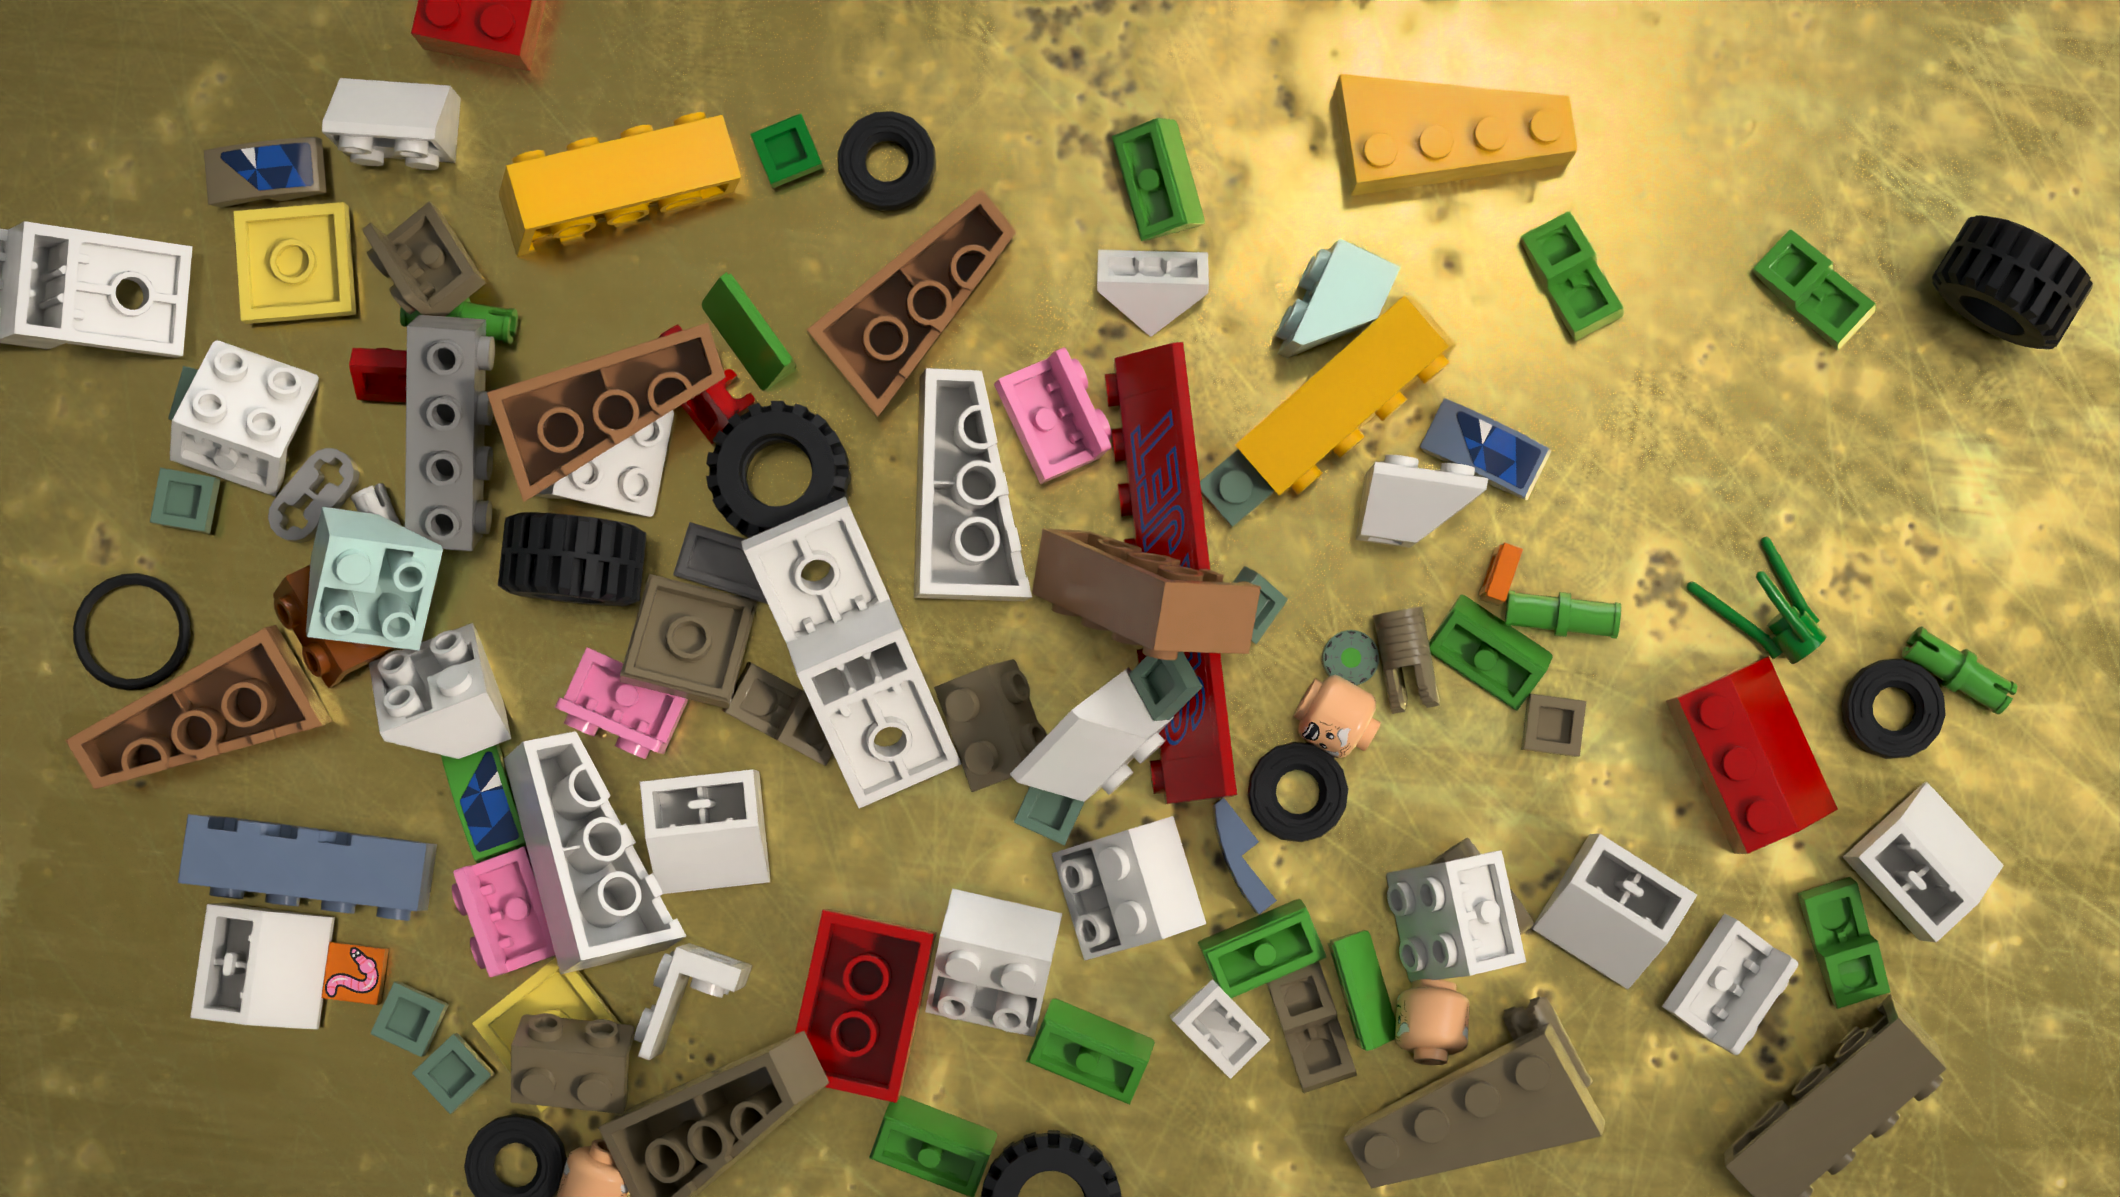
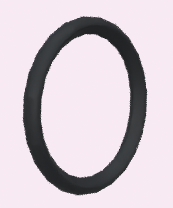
M139 573L121 574L108 578L95 586L83 599L76 612L73 625V642L78 658L85 669L98 681L109 687L121 690H142L157 685L168 678L181 664L187 653L191 637L190 619L186 606L179 595L167 583L153 576ZM124 585H141L159 592L173 607L179 623L177 646L171 658L161 669L153 674L137 679L115 677L104 671L93 660L85 641V626L93 605L110 590Z

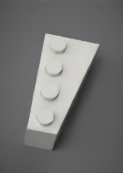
M926 368L920 376L914 598L1026 601L1032 598L1020 552L1022 549L1018 531L1014 525L1009 502L1005 472L1003 473L997 448L998 441L983 373L979 370Z
M577 732L523 741L504 758V763L560 974L664 951L685 938L686 934L678 919H672L660 897L664 893L653 873L648 875L633 847L636 841L626 823L621 825L609 803L608 798L611 795Z

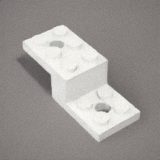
M25 221L8 230L0 229V343L51 349L68 343L174 358L183 356L193 246ZM123 279L136 282L142 289L143 301L136 310L124 308L116 298V287Z
M846 497L741 541L744 553L787 644L797 676L858 808H862L961 765L955 747ZM813 560H824L831 565L828 574L818 581H808L801 577L802 569L807 563ZM897 727L903 731L899 741L891 746L883 747L874 743L875 736L884 728Z

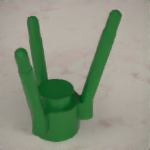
M1763 537L1761 545L1793 604L1790 606L1780 590L1764 571L1757 572V581L1780 612L1767 625L1773 632L1772 635L1769 636L1696 582L1692 581L1687 584V590L1758 642L1772 659L1783 653L1791 664H1795L1817 649L1827 638L1826 634L1817 625L1820 619L1807 605L1781 555L1769 537Z

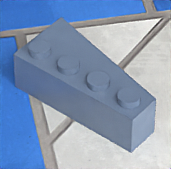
M188 814L178 883L210 887L209 895L224 898L244 899L245 891L266 893L265 902L278 905L299 906L300 898L322 900L321 910L354 914L356 904L376 906V917L410 921L411 911L428 910L437 844L224 816Z

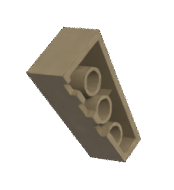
M1891 994L1876 1007L1883 1017L1871 1029L1869 1027L1863 1029L1855 1027L1840 1041L1842 1046L1834 1056L1837 1061L1830 1068L1826 1064L1818 1067L1814 1066L1799 1080L1800 1082L1792 1091V1095L1796 1100L1789 1107L1783 1100L1776 1102L1724 1152L1725 1167L1753 1197H1810L1814 1191L1811 1184L1826 1171L1831 1175H1835L1843 1170L1857 1154L1853 1148L1870 1134L1874 1138L1885 1134L1900 1118L1897 1111L1913 1097L1917 1101L1927 1098L1941 1085L1944 1078L1940 1074L1947 1068L1938 1044Z
M1549 1022L1352 1124L1344 1136V1140L1370 1187L1376 1188L1600 1137L1603 1134L1606 1122Z
M802 1031L639 1103L625 1111L624 1114H620L601 1125L598 1129L631 1197H696L823 1089L829 1081L805 1031Z

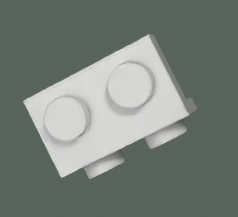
M1724 913L1662 1007L1708 1041L1733 1055H1738L1746 1043L1753 1038L1758 1025L1776 998L1787 987L1790 977L1798 967V961L1772 947L1740 921Z

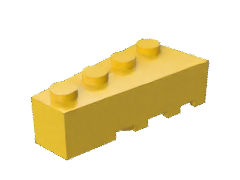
M1340 74L1335 86L1351 196L1568 165L1578 151L1569 96Z
M704 112L691 113L674 120V126L653 131L652 125H640L623 131L620 134L621 138L600 143L599 138L589 137L570 143L566 146L567 151L546 156L544 150H533L515 156L512 159L513 164L506 165L499 198L516 256L519 257L536 252L533 241L553 235L554 238H560L562 244L583 238V233L596 227V222L605 219L608 225H614L615 227L636 222V220L650 213L648 206L658 204L660 211L666 213L733 193L741 179V174L723 114L706 118Z
M1404 295L1235 446L1279 496L1291 488L1299 495L1323 474L1317 467L1318 464L1332 452H1335L1339 458L1348 453L1365 437L1359 430L1375 415L1381 421L1388 418L1408 400L1402 392L1418 378L1426 384L1450 363L1445 355L1457 345L1414 296Z

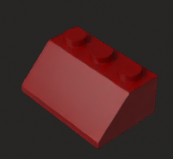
M1769 656L1666 700L1667 706L1734 854H1749L1797 833L1838 810Z

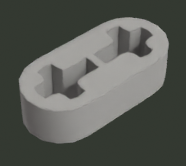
M333 448L321 449L311 455L273 500L269 508L268 520L275 534L295 543L312 540L316 536L322 507L340 509L358 485L359 470L356 462L349 455ZM341 461L343 465L340 467L339 473L344 478L342 483L337 486L329 482L317 494L315 490L325 478L324 474L320 471L322 465L328 463L335 466ZM309 498H312L313 501L303 513L304 518L308 520L307 525L303 529L292 526L287 530L286 525L290 519L284 514L286 508L293 506L299 509Z

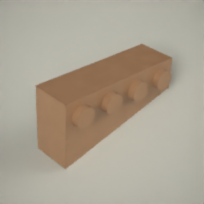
M273 625L254 633L65 741L92 787L98 789L320 727L332 722V719L277 625Z

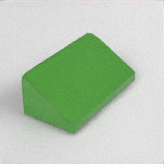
M1156 118L1112 136L1141 241L1188 230L1205 223L1179 126L1174 119Z
M726 272L720 276L703 299L702 308L759 388L763 391L769 390L796 370V364L733 275Z
M1465 595L1458 597L1429 640L1432 655L1516 711H1518L1546 673L1553 658V655L1548 650L1512 626H1505L1503 620Z
M1301 899L1293 900L1198 942L1214 981L1230 998L1327 958L1309 912Z
M1362 930L1331 939L1328 946L1358 1047L1369 1051L1395 1040L1396 1020L1370 933Z
M1053 998L1026 1062L1130 1105L1149 1062L1155 1042L1150 1037Z
M901 1095L897 1103H889L869 1159L966 1196L975 1197L995 1144L997 1133L981 1125Z

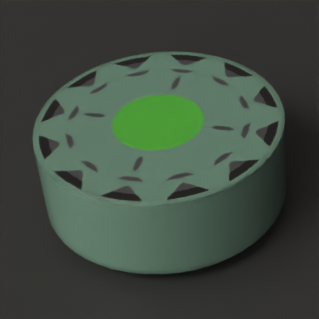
M1346 630L1334 635L1326 643L1322 653V665L1328 677L1338 675L1356 686L1368 681L1376 672L1379 663V653L1374 641L1365 633L1356 630Z

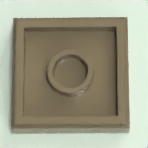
M649 574L620 673V682L729 709L757 609V601Z

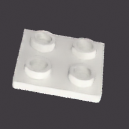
M218 340L214 341L172 420L170 460L276 497L284 481L287 448L318 387L319 377L316 374Z
M672 410L535 496L571 499L644 517L653 516L674 411Z
M1502 850L1387 873L1389 887L1387 892L1388 904L1391 911L1395 914L1401 942L1399 947L1400 959L1407 970L1408 979L1411 983L1420 979L1439 980L1471 976L1526 962Z
M691 943L676 947L675 952L672 951L670 955L665 953L653 986L661 988L656 1005H652L651 1009H644L635 1032L634 1040L642 1043L638 1057L651 1060L663 1053L689 977H693L690 984L691 988L722 998L723 994L728 995L729 991L735 992L746 986L753 965Z

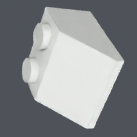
M1128 667L1073 708L1010 775L1017 783L1083 802L1101 788L1110 795L1134 773L1127 765L1133 758L1141 764L1165 742L1159 732L1174 716L1170 720H1153L1129 677L1132 670Z

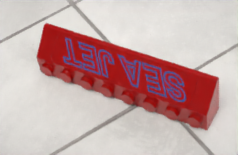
M1170 343L1116 357L1114 359L1115 373L1104 375L1108 407L1119 406L1121 428L1111 429L1114 461H1125L1128 483L1117 484L1121 517L1132 516L1134 538L1124 539V542L1141 547V552L1165 555L1181 560L1180 566L1198 571L1200 569L1210 570L1184 343ZM1143 649L1137 650L1138 664L1146 657L1142 653ZM1184 652L1203 687L1159 732L1165 742L1159 747L1160 760L1150 761L1153 794L1164 793L1165 805L1237 795L1220 653Z

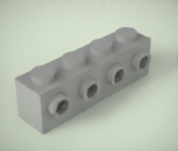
M418 315L407 325L405 528L441 545L442 549L472 551L483 537V534H489L492 522L491 501L483 500L484 480H490L493 450L490 446H484L485 425H491L493 419V410L487 391H485V370L491 371L493 368L495 341L494 337L486 336V319Z

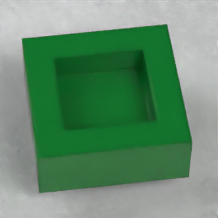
M801 113L750 134L772 188L824 168Z

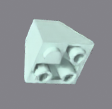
M1341 238L1328 250L1320 248L1316 256L1311 257L1298 286L1307 290L1303 299L1297 298L1293 306L1288 307L1275 336L1284 340L1278 354L1290 358L1370 325L1378 318L1401 267Z
M322 507L311 554L306 623L307 637L419 651L443 552L442 546L378 514Z

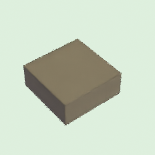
M1529 694L1521 750L1579 757L1586 701Z

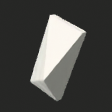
M1098 250L1097 291L1150 337L1208 294V252Z
M1213 979L1169 1015L1173 1022L1230 1079L1270 1041L1268 1036Z

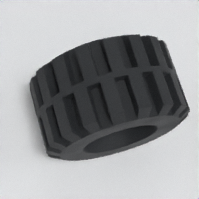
M1976 215L1967 219L1932 276V283L1942 298L1971 323L2008 342L2024 347L2046 350L2057 347L2093 288V283L2090 280L2091 277L2071 254L2052 240L2018 223L1983 215Z
M771 401L770 406L764 407L760 403L748 406L749 412L740 417L737 413L727 420L730 424L724 432L719 430L713 439L716 446L713 453L708 452L706 462L709 466V476H706L708 489L712 492L714 498L712 501L726 521L747 538L843 497L848 499L847 488L848 484L851 485V472L848 466L849 459L836 432L832 430L827 421L818 413L817 415L811 413L805 406L795 403V406H789L784 401ZM777 443L793 444L799 447L810 460L812 477L808 488L801 497L787 505L769 506L760 502L753 496L747 484V471L752 459L759 451L769 445Z
M522 512L505 518L498 586L510 594L529 598L604 606L630 605L640 601L647 534L638 527L628 523L594 517L540 512Z
M1048 1130V1133L1042 1134L1034 1132L1024 1135L1023 1139L1016 1143L1012 1142L1004 1148L1001 1155L997 1159L995 1158L991 1164L981 1192V1197H1018L1021 1188L1032 1176L1045 1171H1057L1073 1178L1082 1189L1084 1197H1122L1116 1172L1111 1163L1103 1156V1152L1095 1145L1092 1146L1085 1142L1083 1137L1073 1133L1072 1135L1062 1134L1058 1130Z

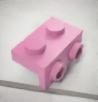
M1065 347L1054 351L1047 359L999 378L994 383L1040 484L1094 462L1111 449L1109 441L1111 439V428L1108 420L1100 409H1094L1086 392L1088 380L1085 371L1077 359L1070 358Z
M586 647L564 698L559 697L555 708L568 713L564 724L594 737L599 727L619 736L615 744L616 747L643 759H646L650 750L664 754L688 699L620 682L623 663Z
M527 846L453 871L456 883L452 884L454 902L461 915H468L475 935L470 938L473 957L480 969L486 968L490 978L555 956Z

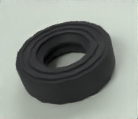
M894 111L874 112L857 120L844 134L837 152L838 172L847 192L860 204L878 211L900 210L917 202L930 188L936 172L935 147L927 131L913 118ZM882 141L898 143L905 149L908 155L906 171L900 178L893 181L883 182L877 180L869 174L866 168L865 159L868 151L875 144Z
M1903 659L1879 660L1862 668L1848 683L1842 700L1843 722L1852 740L1867 753L1885 759L1907 758L1927 749L1939 735L1946 716L1944 695L1936 679L1920 665ZM1888 687L1904 690L1914 703L1912 720L1901 730L1891 731L1883 728L1873 715L1875 697L1880 691Z
M1291 742L1274 747L1259 759L1249 778L1247 796L1253 816L1265 831L1281 840L1305 842L1322 837L1337 825L1346 809L1349 788L1343 768L1332 755L1310 743ZM1293 770L1305 771L1311 774L1318 782L1320 790L1319 800L1310 811L1294 814L1283 809L1279 804L1276 796L1277 784L1287 772Z
M516 1113L498 1117L478 1130L467 1148L464 1169L468 1187L475 1197H555L567 1157L564 1144L553 1127L537 1117ZM507 1144H524L536 1156L538 1164L536 1175L525 1186H508L496 1174V1156L500 1149Z

